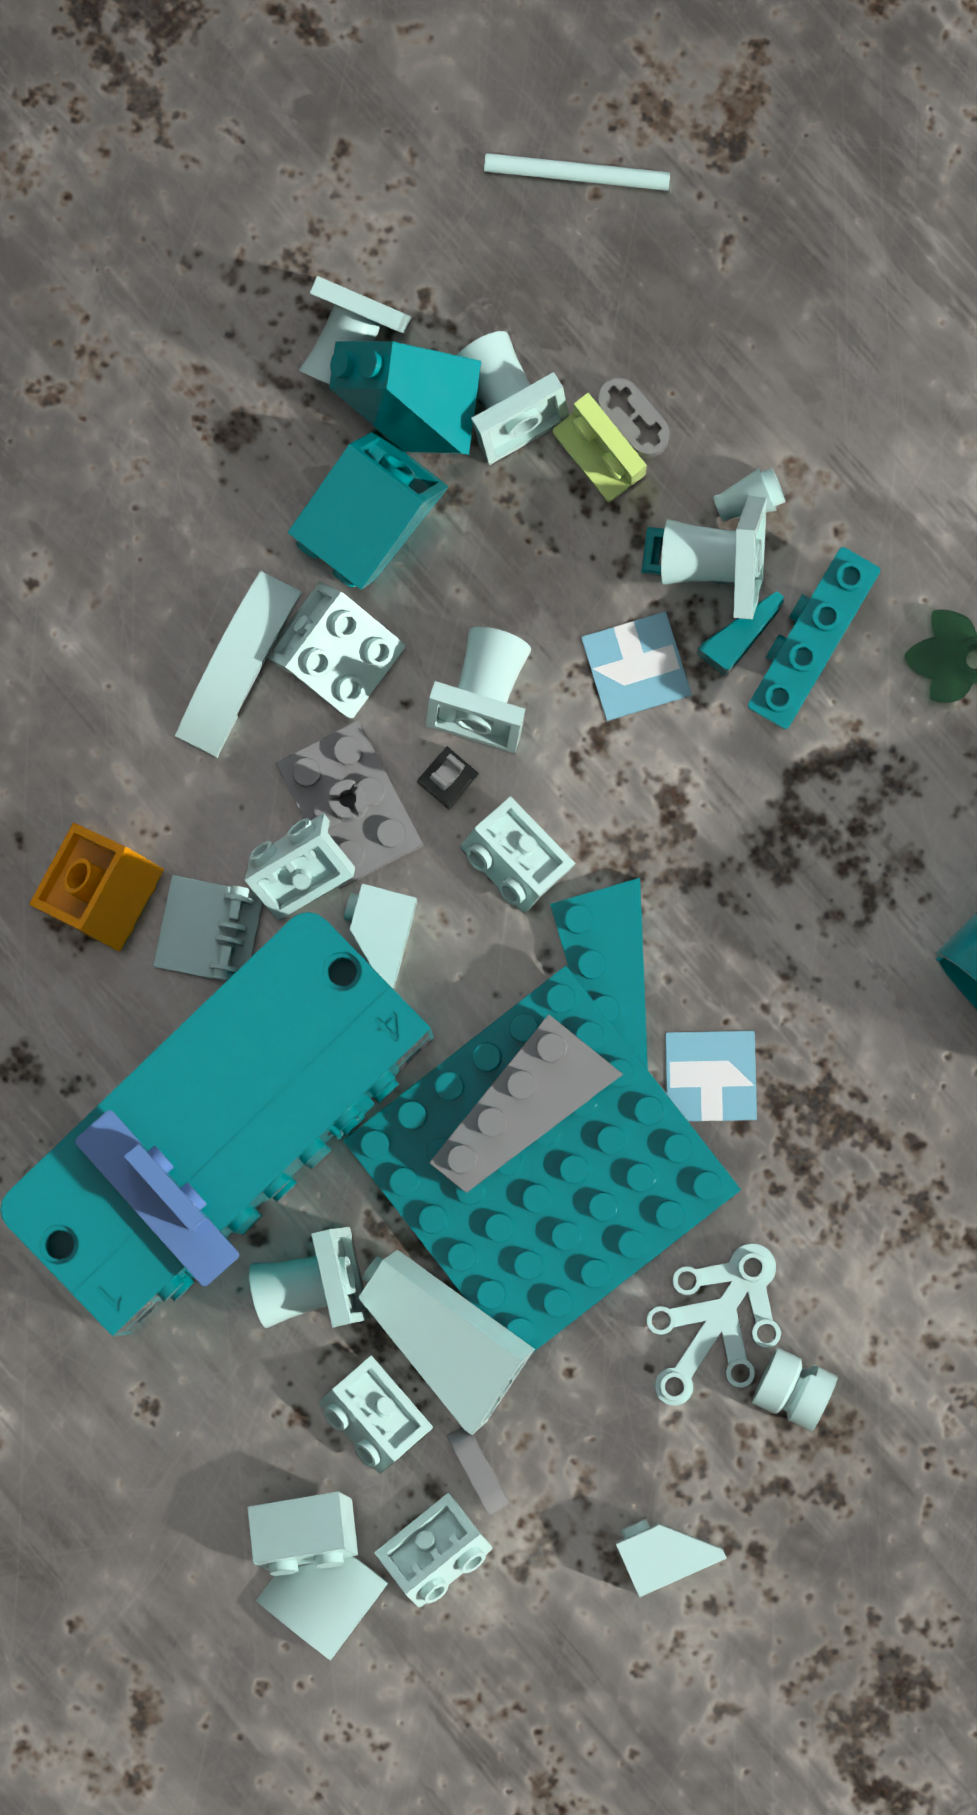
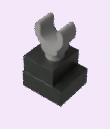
M447 746L418 778L417 784L449 811L478 778L479 773Z

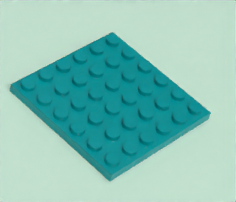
M566 965L343 1140L464 1298L535 1349L533 1352L742 1190ZM548 1014H550L622 1072L623 1075L466 1193L429 1162Z

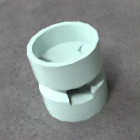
M776 1348L751 1403L773 1414L784 1410L787 1412L788 1421L812 1432L828 1404L838 1376L816 1365L805 1369L803 1368L801 1358Z

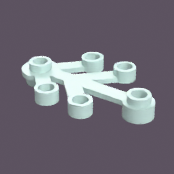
M746 1244L734 1251L729 1263L699 1269L686 1266L679 1268L674 1273L672 1278L673 1286L678 1293L683 1295L694 1294L700 1286L730 1281L731 1283L720 1299L671 1309L657 1306L647 1314L646 1323L648 1328L658 1335L669 1333L673 1327L705 1321L676 1367L666 1368L657 1376L655 1392L661 1401L668 1405L676 1406L685 1403L690 1398L693 1392L691 1378L721 1332L728 1361L725 1372L728 1382L739 1388L751 1384L755 1371L752 1364L746 1358L736 1310L747 1292L756 1323L751 1332L753 1341L760 1347L769 1348L776 1345L781 1337L780 1327L772 1318L766 1286L773 1280L776 1273L775 1259L767 1248L759 1244ZM749 1258H755L761 1263V1272L755 1277H750L744 1272V1263ZM688 1271L694 1274L696 1284L692 1289L684 1290L678 1285V1277L682 1272ZM658 1311L666 1312L670 1318L669 1325L663 1330H658L652 1325V1316ZM763 1324H769L775 1330L774 1339L768 1343L760 1341L757 1336L758 1328ZM737 1364H744L749 1370V1376L744 1382H736L731 1376V1370ZM672 1377H677L683 1382V1391L677 1396H671L665 1390L667 1380Z

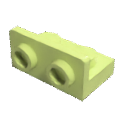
M589 393L573 404V413L553 428L555 438L607 502H612L645 476L647 468L645 462Z

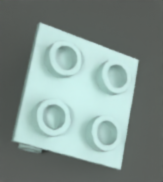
M172 875L153 967L226 982L252 957L263 902L249 888L231 885L230 887Z

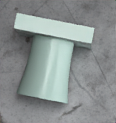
M317 276L310 294L329 301L334 306L316 344L299 371L330 384V362L334 354L335 341H375L381 325L406 334L412 317Z
M497 331L484 335L467 345L457 354V356L481 361L477 398L485 408V411L471 419L480 450L489 465L550 432L569 416L563 386L555 373L552 372L535 383L530 384L518 361L507 332Z
M747 497L736 530L702 527L667 519L663 535L661 558L663 585L683 582H735L734 618L753 619L764 586L767 497Z
M490 627L470 628L458 688L437 681L434 682L429 697L426 727L515 754L521 736L526 709L507 702L518 674L531 652L529 644L521 638L499 629Z
M350 1227L311 1233L316 1256L281 1262L252 1263L250 1265L249 1281L252 1299L259 1320L265 1328H269L289 1318L328 1307L332 1328L371 1319L369 1310L358 1298L364 1286Z

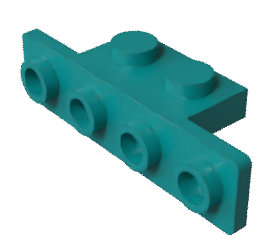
M841 547L838 550L811 598L802 594L789 618L796 623L788 637L786 638L779 634L765 658L771 661L772 664L749 701V710L783 730H787L880 574L881 570L877 565L846 547Z

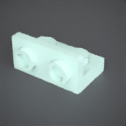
M511 796L480 822L460 845L470 864L477 870L484 872L499 888L503 898L510 904L516 905L523 913H526L544 893L576 864Z
M324 813L311 821L309 818L298 821L289 829L286 836L274 843L271 841L263 842L249 855L244 880L277 921L354 877L355 866L328 834L330 820Z
M372 1355L319 1401V1405L324 1409L323 1413L328 1423L336 1430L343 1431L355 1445V1452L359 1459L367 1466L374 1467L378 1473L386 1470L433 1428L430 1422Z
M447 1493L374 1553L405 1595L418 1607H422L426 1603H432L440 1599L448 1590V1585L460 1575L477 1569L484 1562L486 1554L493 1547L479 1532L456 1500Z

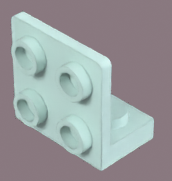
M319 581L277 637L267 659L275 666L296 676L341 714L351 719L403 652L405 644L343 592Z

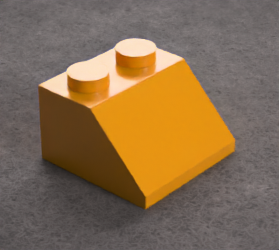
M73 822L29 905L120 952L127 938L133 932L134 925L149 897L154 893L164 869L128 847Z

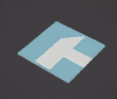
M666 611L581 637L607 721L692 696Z
M755 1031L665 1033L667 1095L688 1121L757 1120Z

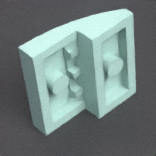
M355 1556L344 1557V1564L337 1567L317 1568L314 1562L298 1565V1572L274 1576L256 1602L331 1661L389 1583Z

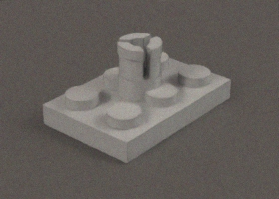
M359 720L275 763L303 818H309L311 821L324 813L330 820L328 834L355 866L354 877L340 884V889L424 846Z

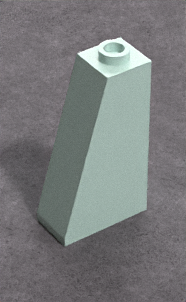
M399 1250L394 1251L385 1259L379 1256L376 1257L362 1277V1280L367 1285L358 1298L463 1429L473 1435L488 1421L535 1349Z

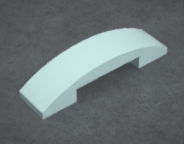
M262 571L259 572L218 644L175 734L176 738L216 758L218 757L238 719L237 714L279 633L285 628L302 595V591Z

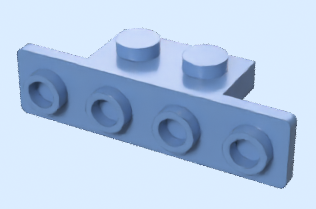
M106 1111L76 1138L75 1144L200 1285L208 1286L239 1258V1252L202 1212L201 1209L207 1205L206 1201L188 1182L180 1187L168 1173L174 1166L155 1145L147 1150L113 1111Z

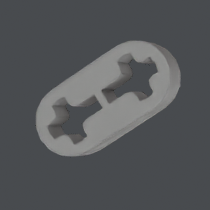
M620 377L612 378L605 382L598 394V405L640 457L655 458L662 454L667 448L670 437L669 426L665 419L630 380ZM614 390L617 394H622L624 391L629 393L627 406L633 412L631 416L628 417L619 406L612 410L608 407L611 399L610 391ZM639 419L647 429H652L656 426L660 430L656 438L658 441L657 445L653 446L650 442H646L643 445L638 443L641 432L634 424L636 420Z
M463 1427L448 1434L447 1438L489 1516L510 1505L475 1436L469 1434Z

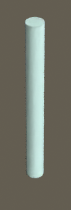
M486 153L484 172L669 190L670 172Z

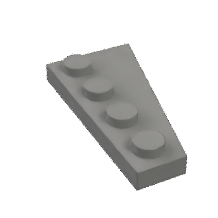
M548 1014L429 1163L467 1193L621 1077L623 1073Z

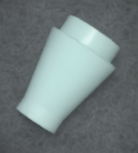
M759 467L722 493L713 496L723 522L741 517L748 496L767 497L766 513L777 511L776 506L786 502L772 467L761 471Z

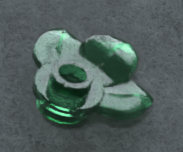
M934 610L931 613L934 637L915 644L905 653L904 657L916 673L925 678L933 679L929 692L931 701L952 703L964 698L972 685L977 684V669L969 667L966 662L968 654L977 653V634L973 623L966 616L951 610Z

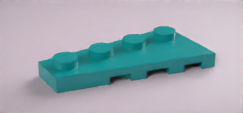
M640 878L551 903V910L568 968L648 1069Z

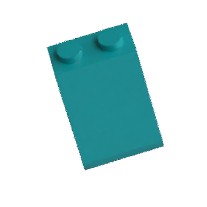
M335 341L334 354L330 362V390L404 452L469 455L473 428L471 418L474 417L481 361L393 341Z
M374 430L347 446L287 533L297 540L296 545L303 553L314 559L321 558L334 568L333 574L339 581L349 587L357 586L362 590L377 579L449 486L377 430Z

